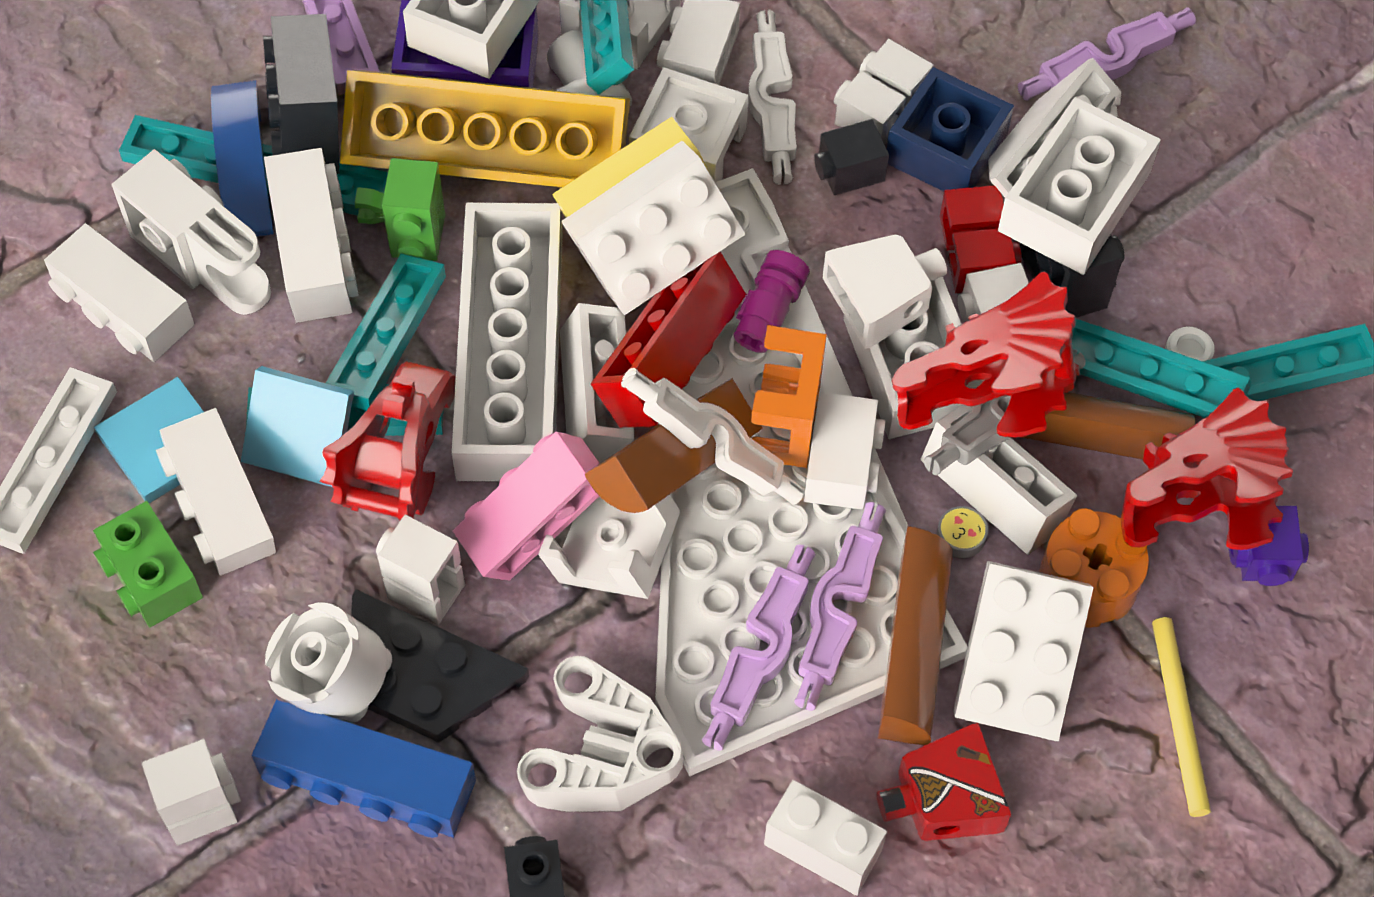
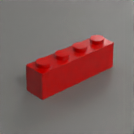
M721 251L652 297L591 382V386L619 428L652 427L658 424L657 421L644 413L645 401L621 386L626 372L631 368H636L638 372L654 383L662 378H666L682 390L689 383L690 376L703 357L711 351L714 341L725 325L733 319L736 309L747 295Z

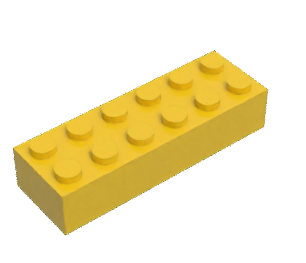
M347 70L340 164L389 169L391 158L438 162L440 175L564 187L626 147L630 98L365 70Z

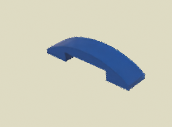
M257 81L211 86L212 127L220 198L224 207L255 233L256 237L274 234L270 195L266 180Z

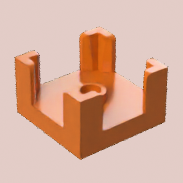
M767 325L764 348L803 354L801 368L765 364L761 390L755 393L751 422L753 424L791 430L790 441L757 436L752 437V440L781 459L784 465L807 468L820 392L827 334Z

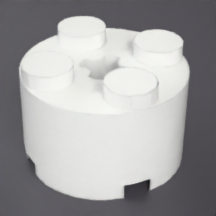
M324 602L308 605L312 608L311 610L306 611L300 616L292 613L275 630L266 650L265 666L270 668L272 682L269 680L268 682L271 689L281 698L305 711L324 714L349 723L359 721L366 714L368 705L378 694L384 682L386 672L392 664L390 651L385 648L383 641L374 631L333 604Z

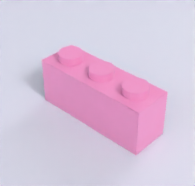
M557 431L542 438L535 445L534 453L519 467L513 468L504 474L499 481V486L485 500L475 503L467 510L465 519L453 530V533L483 577L510 581L539 554L546 535H552L555 539L599 497L584 474L600 463L582 438Z

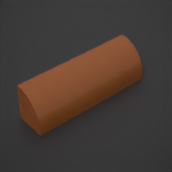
M733 378L696 399L700 403H711L726 410L742 425L749 438L763 429L762 425L751 422L752 409ZM658 424L586 472L584 476L594 491L611 506L629 513L644 512L714 464L716 441L710 435L705 445L700 448L691 449L664 426Z
M1067 392L1064 396L1067 402V409L1065 411L1054 410L1046 415L1047 429L1045 431L1022 436L1021 438L1143 460L1146 444L1152 442L1155 446L1160 447L1164 435L1168 433L1178 435L1195 425V416L1183 412Z
M907 526L901 554L878 739L925 746L931 743L953 550L949 543L940 536L911 526Z

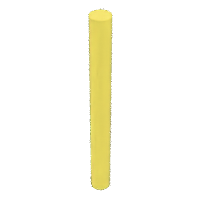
M1169 617L1158 618L1152 622L1189 814L1192 817L1205 816L1211 810L1173 621Z

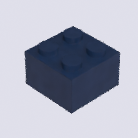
M932 67L889 130L887 151L889 153L888 165L943 192L950 189L975 187L989 166L988 159L1008 136L1014 105Z

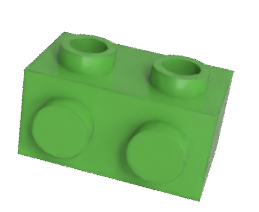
M148 501L139 504L93 530L101 547L95 550L93 554L107 578L115 574L119 577L123 587L117 589L116 592L131 617L140 612L148 627L151 628L203 598L194 575Z

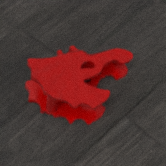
M1041 272L1023 289L1000 305L980 315L976 313L969 316L968 321L957 327H954L953 323L946 325L947 336L945 346L903 364L896 370L892 378L893 389L898 394L897 417L899 425L908 430L917 429L933 422L932 412L938 408L952 404L977 406L1008 395L1011 396V399L997 425L998 435L1016 438L1045 431L1047 429L1046 415L1054 410L1065 411L1067 409V402L1064 398L1065 393L1073 390L1074 382L1077 376L1080 375L1079 365L1074 363L1072 329L1075 327V315L1069 314L1065 310L1068 301L1067 287L1054 285L1046 272ZM984 380L976 388L966 387L972 381Z
M408 361L399 366L390 385L377 395L357 423L339 439L324 447L322 451L327 467L319 482L333 487L332 503L351 508L352 511L356 512L359 509L397 517L400 521L404 515L413 519L415 514L423 515L435 482V472L430 470L423 471V465L434 441L443 408L449 409L455 398L456 376L447 370ZM391 418L407 421L403 442L384 438ZM377 484L399 490V497L372 491L373 485Z
M1239 387L1235 388L1205 419L1178 435L1172 433L1164 435L1160 447L1155 446L1152 442L1145 445L1143 462L1148 466L1149 470L1131 480L1126 486L1121 527L1123 539L1127 545L1137 548L1145 547L1158 540L1159 533L1155 529L1156 526L1171 521L1191 523L1215 511H1223L1227 515L1228 535L1226 546L1228 548L1248 550L1273 541L1274 534L1268 525L1270 523H1281L1283 519V513L1276 507L1278 497L1283 495L1284 488L1278 482L1291 478L1293 469L1285 464V458L1289 451L1285 437L1287 428L1271 422L1268 417V401L1251 400ZM1180 498L1194 499L1190 505H1183L1177 502Z

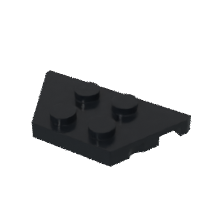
M357 589L352 595L351 616L374 631L392 655V664L386 672L384 682L378 694L368 705V710L438 743L457 731L463 721L468 718L477 717L492 706V700L514 685L519 688L529 678L528 668Z

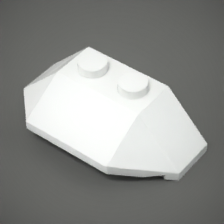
M1094 58L1084 62L1040 97L988 159L990 181L1005 198L1074 97L1117 117V106L1120 105L1121 91Z

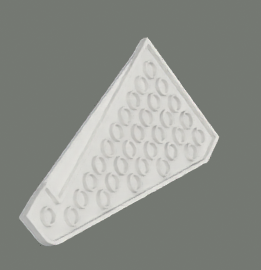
M753 168L715 182L745 232L744 236L721 250V253L746 294L749 289L755 290L754 279L760 271L764 258L769 251L782 250L791 253L788 246L789 240L776 209ZM804 285L798 300L790 304L789 312L782 327L826 334L808 290ZM744 298L736 309L733 319L725 325L714 341L711 351L703 357L690 376L689 383L682 390L696 400L733 378L747 403L753 409L755 393L761 390L764 365L775 364L801 368L803 354L770 349L765 353H758L748 350L736 342L734 332L739 323L736 317L745 300ZM826 337L820 392L852 396L828 337ZM762 425L763 429L752 436L790 441L791 430ZM872 448L870 462L880 463L876 493L866 491L863 510L804 502L805 491H803L804 496L793 505L775 491L767 495L760 494L745 482L719 469L716 463L670 494L681 512L661 563L655 706L680 742L684 759L683 764L689 776L884 693L901 554L908 524L875 448ZM809 459L807 468L784 465L783 468L785 475L804 486L805 489ZM868 502L875 503L871 521L878 504L886 509L878 530V534L883 536V540L873 568L867 599L862 603L841 599L832 602L836 608L856 618L857 628L840 661L833 683L831 685L823 684L816 709L812 711L806 710L811 691L807 694L803 708H800L794 701L797 698L804 678L799 675L798 671L812 631L810 606L815 587L822 576L835 567L849 527L859 526L865 504ZM796 545H804V553L807 547H809L816 555L804 576L808 579V591L791 625L792 642L787 662L772 680L762 685L744 725H733L724 743V748L721 751L715 750L714 742L710 748L703 743L702 739L705 737L714 718V715L711 714V701L722 680L731 650L737 646L763 651L769 647L766 642L747 631L746 621L748 615L764 593L777 567L786 569ZM947 609L939 669L964 659L968 648Z

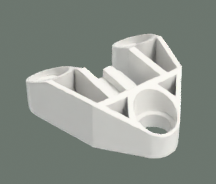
M585 656L569 657L558 665L554 673V683L560 701L571 712L596 723L598 727L591 725L590 729L586 730L583 737L584 744L581 755L574 754L572 756L552 749L537 748L529 751L522 757L518 763L517 775L524 794L531 802L540 807L565 812L622 811L669 784L679 775L684 761L680 742L649 696ZM581 672L590 675L593 678L592 684L581 693H572L566 690L564 687L565 680L572 673ZM660 748H670L674 752L673 759L665 767L653 768L645 762L652 752ZM548 764L554 766L557 770L556 777L549 785L538 787L530 784L528 781L529 772L536 765Z

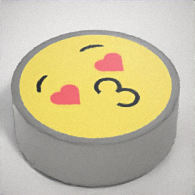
M957 506L947 510L941 516L937 529V535L949 543L953 550V557L969 558L979 553L984 547L988 534L987 522L982 514L966 506Z

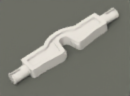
M762 10L756 16L759 32L753 35L755 70L749 82L748 105L753 118L761 126L764 160L772 161L773 181L781 185L782 172L784 184L790 183L793 179L790 161L795 160L797 148L795 137L796 104L790 99L769 96L770 94L785 92L791 89L792 72L786 53L785 35L783 32H776L775 13L768 10L766 24L765 10Z
M631 368L626 372L621 386L644 400V413L664 426L691 449L700 448L707 443L710 435H712L716 441L715 463L719 469L745 482L762 495L775 491L793 505L802 499L805 487L783 473L784 462L749 438L742 425L726 410L711 403L698 402L666 378H662L654 383L638 372L636 368Z

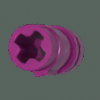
M772 250L766 254L760 271L754 279L756 288L755 290L749 289L736 317L739 323L734 332V339L741 346L758 353H765L769 350L764 348L767 325L782 327L789 312L790 304L798 300L801 289L810 275V269L802 259L782 250Z

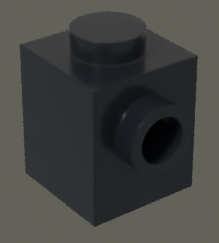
M873 119L821 133L819 153L814 154L815 168L821 180L827 179L834 196L885 182L889 153Z
M529 836L517 840L513 846L504 847L510 897H565L558 839L547 841L542 836Z

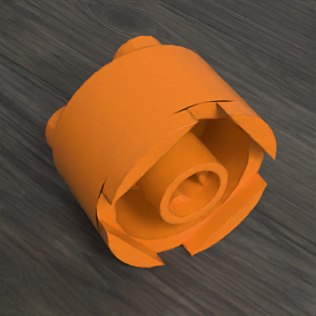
M1082 508L1074 511L1070 517L1062 521L1051 534L1039 573L1088 583L1093 586L1085 627H1100L1101 623L1112 620L1117 621L1124 617L1135 603L1148 571L1149 558L1147 546L1137 548L1126 544L1123 539L1120 517L1106 512Z

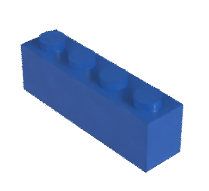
M277 699L251 755L258 773L261 774V779L274 787L290 789L291 785L309 790L312 797L323 803L339 805L340 801L358 806L359 811L367 817L384 822L388 821L389 817L409 823L408 827L411 830L431 838L438 837L439 833L454 838L476 783L473 762L324 714L308 712L293 704Z

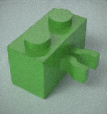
M391 158L384 193L374 189L357 187L354 204L355 208H359L358 223L376 224L385 222L390 253L393 258H399L400 254H405L429 261H437L445 220L438 162Z

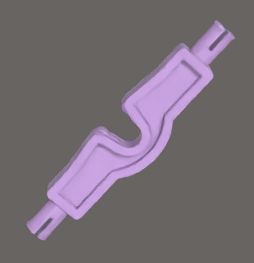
M1185 8L1167 18L1162 12H1156L1140 20L1111 29L1106 39L1113 55H1106L1091 42L1083 41L1062 55L1042 63L1039 75L1018 84L1019 93L1021 96L1023 95L1024 100H1029L1040 93L1050 90L1091 58L1095 59L1111 80L1117 79L1127 74L1136 65L1138 59L1171 45L1176 32L1195 25V15L1193 12L1190 13V8Z
M868 502L865 504L859 526L849 527L835 567L827 571L815 587L810 606L812 631L798 671L799 675L804 678L797 698L794 701L800 708H803L807 694L811 691L806 710L812 711L816 709L823 684L831 685L833 683L840 661L857 628L856 618L836 608L832 602L841 599L862 603L867 599L873 568L883 540V536L878 534V530L886 509L880 504L877 506L872 521L870 519L875 503Z
M796 545L786 569L781 567L775 569L764 593L748 615L746 621L747 631L766 642L769 647L763 651L741 646L734 647L731 650L722 680L711 701V714L714 715V718L705 737L702 739L703 743L711 748L714 742L715 750L721 751L724 748V743L733 725H744L762 685L772 680L787 662L792 642L791 625L808 591V579L804 576L816 555L811 548L807 547L804 553V545Z

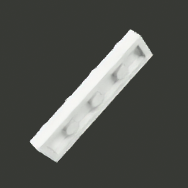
M71 367L69 368L0 486L1 546L25 554L95 431L94 426L100 423L117 391L113 382Z

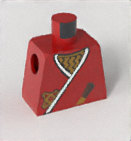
M979 723L968 725L904 755L898 771L901 785L876 792L878 807L883 820L888 822L912 815L918 835L921 840L925 841L1005 832L1011 816Z

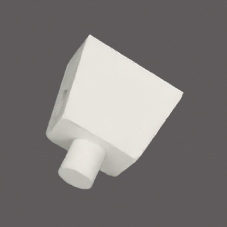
M895 234L825 252L823 280L863 347L867 349L917 319L929 309L932 293L930 281L945 276L947 274V267L938 249L934 248L914 256L904 238Z

